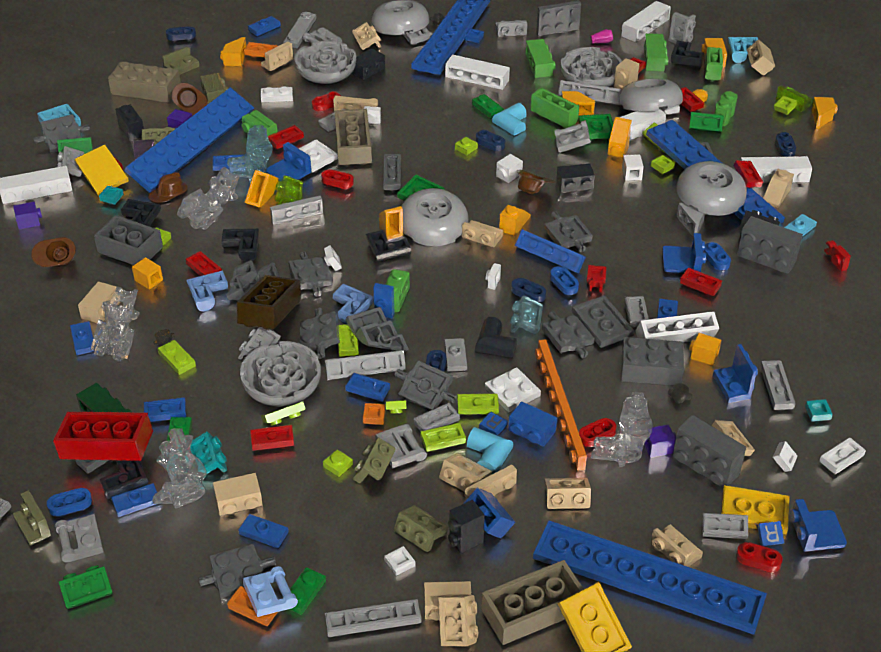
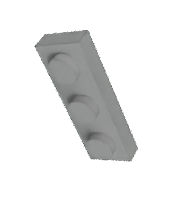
M321 196L272 206L270 207L271 221L275 225L322 214Z
M781 360L761 361L760 368L774 410L794 409L795 401Z

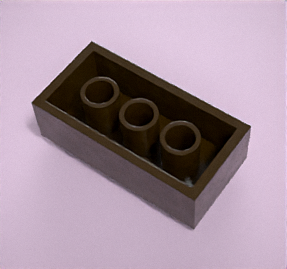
M265 275L237 302V324H243L246 327H262L265 330L275 329L301 301V280Z

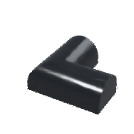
M676 41L671 55V62L701 68L704 53L690 51L691 42Z
M128 199L121 208L123 216L132 217L131 221L149 227L161 211L159 204Z
M223 229L222 247H239L238 255L242 261H254L257 257L259 229Z
M383 230L366 234L367 241L377 262L411 254V247L406 237L388 241Z
M487 317L481 328L475 351L513 358L517 346V338L500 336L502 322L496 317Z
M116 460L120 472L100 479L107 500L112 499L111 497L148 485V479L140 461Z

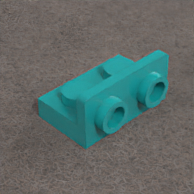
M207 431L186 444L195 475L199 478L217 467L222 472L227 471V459L221 451L222 443L217 436L213 437Z

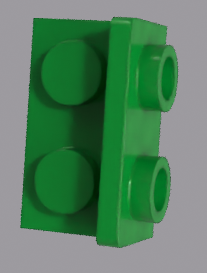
M99 565L87 568L85 573L79 575L76 573L68 574L63 577L62 581H59L67 609L113 594L104 566L100 568Z

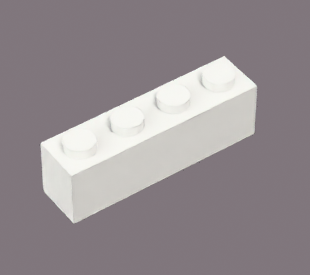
M655 1L623 23L621 27L622 37L638 42L645 37V33L649 34L669 20L671 6Z
M452 55L445 66V77L501 90L504 89L509 81L510 67Z
M808 156L741 157L740 160L751 161L763 183H770L777 169L793 173V182L810 181L812 166Z
M67 166L0 178V195L3 204L72 191Z
M715 312L642 320L636 329L637 338L683 341L684 343L691 342L692 339L696 340L699 333L714 337L720 328Z

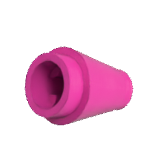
M605 29L590 36L592 44H603L613 41L611 29Z

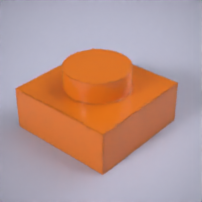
M365 403L363 424L384 425L385 404Z

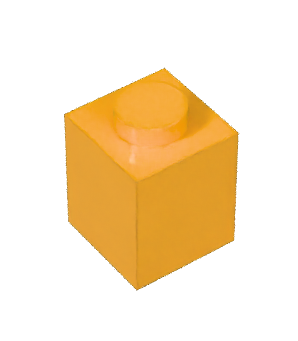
M146 257L132 266L134 280L149 290L163 281L161 266Z
M699 333L696 340L692 339L689 350L692 351L691 359L713 366L718 357L722 340Z

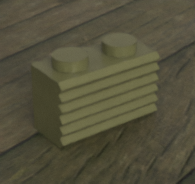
M219 73L200 76L201 87L208 104L228 89L225 86L224 78H220Z

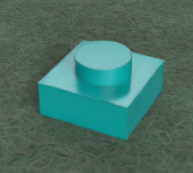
M107 186L99 195L100 201L116 204L124 195L123 189Z
M826 399L806 401L805 408L811 422L831 420L833 414Z

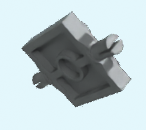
M72 114L41 122L43 135L33 137L35 144L45 142L49 147L50 153L58 151L57 140L81 138V133L90 131L89 124L79 126Z
M557 211L552 212L551 217L554 221L544 224V230L555 244L562 247L576 246L579 252H584L586 247L583 243L592 241L593 235L576 215L561 217Z
M301 252V259L289 261V270L292 278L301 280V289H312L316 297L317 294L321 296V287L333 285V278L324 257L309 259L306 252L304 254Z
M316 308L314 318L300 322V344L307 346L312 351H317L319 359L325 357V348L340 343L336 311L323 314L322 308H318V310Z
M554 311L553 313L550 312L548 317L552 321L542 324L543 332L560 353L577 351L581 358H585L588 352L584 347L594 344L595 338L576 315L559 318Z
M419 360L409 373L397 369V372H395V377L404 380L403 387L398 393L399 396L429 411L436 409L443 399L455 403V400H457V395L448 392V388L454 379L452 375Z
M254 544L209 556L212 574L198 577L200 587L214 583L219 590L220 597L225 598L234 595L240 586L244 587L243 578L262 574L264 568L276 566L274 556L261 560L256 553Z

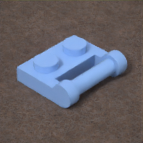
M280 566L274 567L270 572L243 578L244 588L257 617L291 609L298 603L296 596L289 589L284 578L285 572ZM270 583H277L283 599H277Z

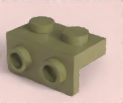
M379 437L372 445L368 444L362 453L364 456L363 460L360 459L354 468L356 474L353 480L360 484L368 474L380 480L396 448Z

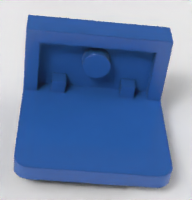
M701 233L693 234L691 247L663 246V268L665 272L685 273L688 268L701 272L702 263L705 264L706 253H703L705 241H702Z
M804 499L795 500L793 509L790 510V518L804 551L844 548L846 546L847 540L834 511L809 512Z

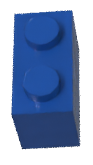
M521 401L509 416V431L543 447L556 432L557 417Z
M477 487L464 502L473 500L484 513V530L488 534L502 538L516 523L493 494Z

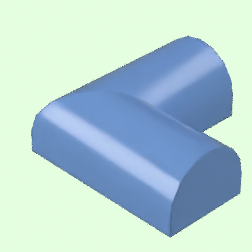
M223 271L187 280L197 309L203 312L214 307L215 299L212 294L213 292L228 289V282Z
M342 284L333 293V300L344 305L338 311L340 321L343 324H347L345 319L348 316L367 311L374 303V296Z

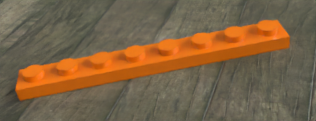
M546 339L538 340V348L535 349L536 360H540V372L545 375V387L550 390L549 398L551 402H554L555 416L560 419L559 427L560 431L565 434V446L570 449V461L575 463L577 471L585 470L587 455Z

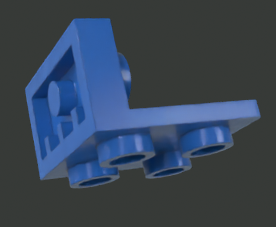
M289 142L283 145L284 159L265 169V173L279 178L278 182L284 186H288L312 172L310 156Z
M738 344L732 367L714 370L713 377L728 403L751 399L758 370L756 365L750 360L748 352L744 350L741 344Z

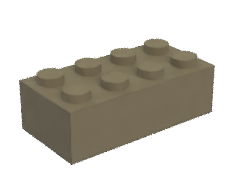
M120 62L108 78L110 91L113 95L166 103L172 100L173 89L178 84H181L179 70L128 62Z
M367 109L334 110L339 165L372 163Z
M562 560L483 592L481 610L502 645H505L564 620L565 618L557 603L584 590V588L565 560Z

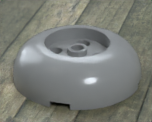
M413 0L386 2L377 7L371 17V26L373 25L377 32L388 35L405 34L404 31L409 30L416 32L429 24L428 11L422 4Z
M337 41L313 42L312 46L300 48L295 55V65L298 72L305 79L320 84L336 83L347 78L353 72L356 64L355 51L347 48L346 44Z
M581 47L566 53V56L561 59V71L564 78L570 82L610 87L615 81L616 66L622 60L609 50L604 52L600 51V48Z
M660 78L634 81L625 86L619 96V105L623 106L624 109L632 111H657L659 107L667 106L669 109L683 102L681 88L673 81Z
M714 161L698 162L687 167L681 173L676 187L678 196L687 206L692 205L698 208V212L708 215L732 214L738 211L740 206L744 205L747 196V188L742 176L730 166Z
M429 188L417 191L410 195L401 206L403 210V234L410 236L414 242L421 245L443 246L453 243L456 238L462 235V224L464 222L468 223V212L464 203L456 195L443 189Z
M279 341L277 345H262L246 356L240 368L241 382L246 392L256 401L275 407L289 406L303 401L313 393L321 377V366L318 356L307 346L296 342Z

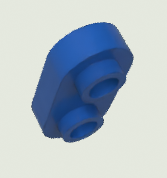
M716 242L705 244L703 253H706V259L717 270L729 269L731 258Z
M561 266L552 268L550 279L559 290L566 295L576 294L579 290V282L568 269Z
M78 488L55 494L47 500L48 511L53 516H62L84 510L92 503L91 493L86 488Z

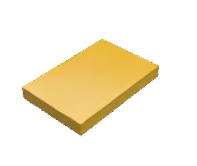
M106 145L75 158L76 164L98 196L107 186L118 187L129 181Z
M724 485L721 514L748 515V528L757 529V524L781 521L782 532L787 534L789 496Z
M599 582L557 603L581 652H624L632 648Z

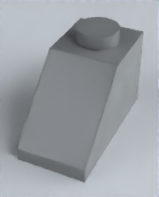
M684 202L679 203L677 218L692 236L694 233H699L705 214L698 212V208L692 205L687 206Z

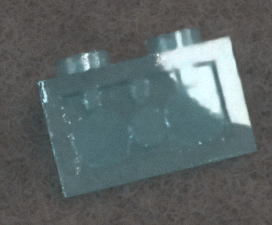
M524 295L519 301H516L512 307L514 313L510 320V324H512L511 332L515 333L521 327L536 335L540 330L543 304Z

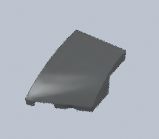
M252 260L235 267L233 278L230 281V291L226 293L228 300H240L265 275L280 277L275 263L273 262L257 270Z
M381 307L354 314L345 319L354 335L367 346L397 351L404 350V352L409 350L402 334H397L392 321H387Z

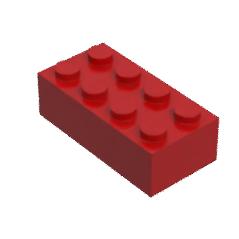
M67 412L53 442L60 459L141 461L152 436L153 429L148 413Z

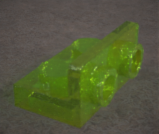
M780 85L777 90L776 100H779L782 96L797 100L795 109L801 112L813 104L814 99L793 88Z
M284 175L282 180H279L276 184L275 190H277L274 199L276 205H281L283 202L289 203L302 200L303 182Z

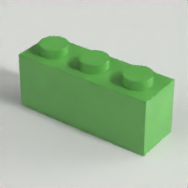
M645 33L644 55L646 71H664L665 65H668L667 42L664 40L663 34Z
M544 39L526 40L525 54L534 77L553 76L556 64L552 60V54L549 53V47L545 44Z
M543 88L532 94L531 111L565 128L571 127L578 122L579 105Z

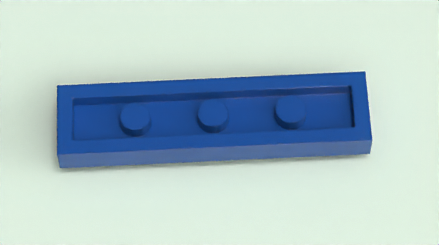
M523 229L515 244L516 247L578 274L586 258L581 254Z

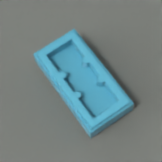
M801 214L784 228L801 233L804 236L816 227L817 221Z

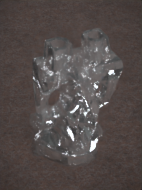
M223 167L216 177H211L209 181L210 190L206 194L199 189L183 198L177 215L182 219L186 217L191 219L190 225L194 229L201 227L203 230H206L222 213V205L239 198L235 193V188L240 176L238 174H231L226 167Z
M116 287L112 298L102 303L105 322L100 319L98 320L90 349L94 350V355L103 356L109 354L112 355L114 360L120 362L128 358L134 330L130 329L129 323L132 320H136L140 312L134 309L138 290L125 291L121 287ZM121 301L123 302V306H118L117 303Z
M633 392L631 397H626L619 419L621 434H617L614 437H596L594 439L595 449L591 452V459L616 461L619 467H624L626 463L636 462L642 457L644 443L650 437L653 422L648 413L647 398H644V393Z
M171 429L168 433L170 441L161 443L159 446L161 454L156 460L157 463L167 470L171 482H165L162 489L153 496L152 501L153 504H173L174 508H179L184 504L200 499L205 494L202 482L207 472L200 459L190 451L193 436L184 435L182 429Z

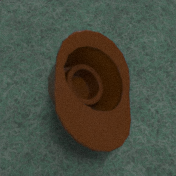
M188 83L178 84L172 91L173 102L183 111L192 113V116L208 105L206 96Z
M516 170L519 174L518 188L526 193L534 194L539 192L545 182L555 183V180L540 177L524 170Z
M178 172L166 174L159 179L158 187L149 193L148 198L154 203L166 202L186 192L187 185L182 182Z
M66 237L48 239L38 242L33 247L31 256L33 261L41 267L65 266L73 259L76 247L74 242Z

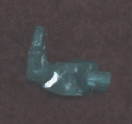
M255 125L249 129L246 154L244 156L228 158L227 164L229 169L226 172V177H247L249 182H251L255 170L263 173L266 172L267 161L272 155L273 146L268 140L267 129L263 125Z

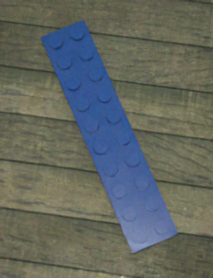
M457 0L411 63V68L421 72L440 75L447 61L455 54L464 41L466 34L475 25L490 3V0Z
M230 87L125 168V172L151 193L158 187L159 179L163 175L179 171L242 120V116L250 114L254 107Z
M674 120L647 130L646 135L684 169L692 164L703 161L722 163ZM746 187L747 196L745 203L739 207L738 211L734 212L738 218L742 220L746 210L750 212L756 210L762 213V216H773L778 218L781 224L784 223L785 217L752 188Z
M548 521L533 553V559L550 565L565 560L573 573L753 635L755 634L767 595L765 592L552 521Z

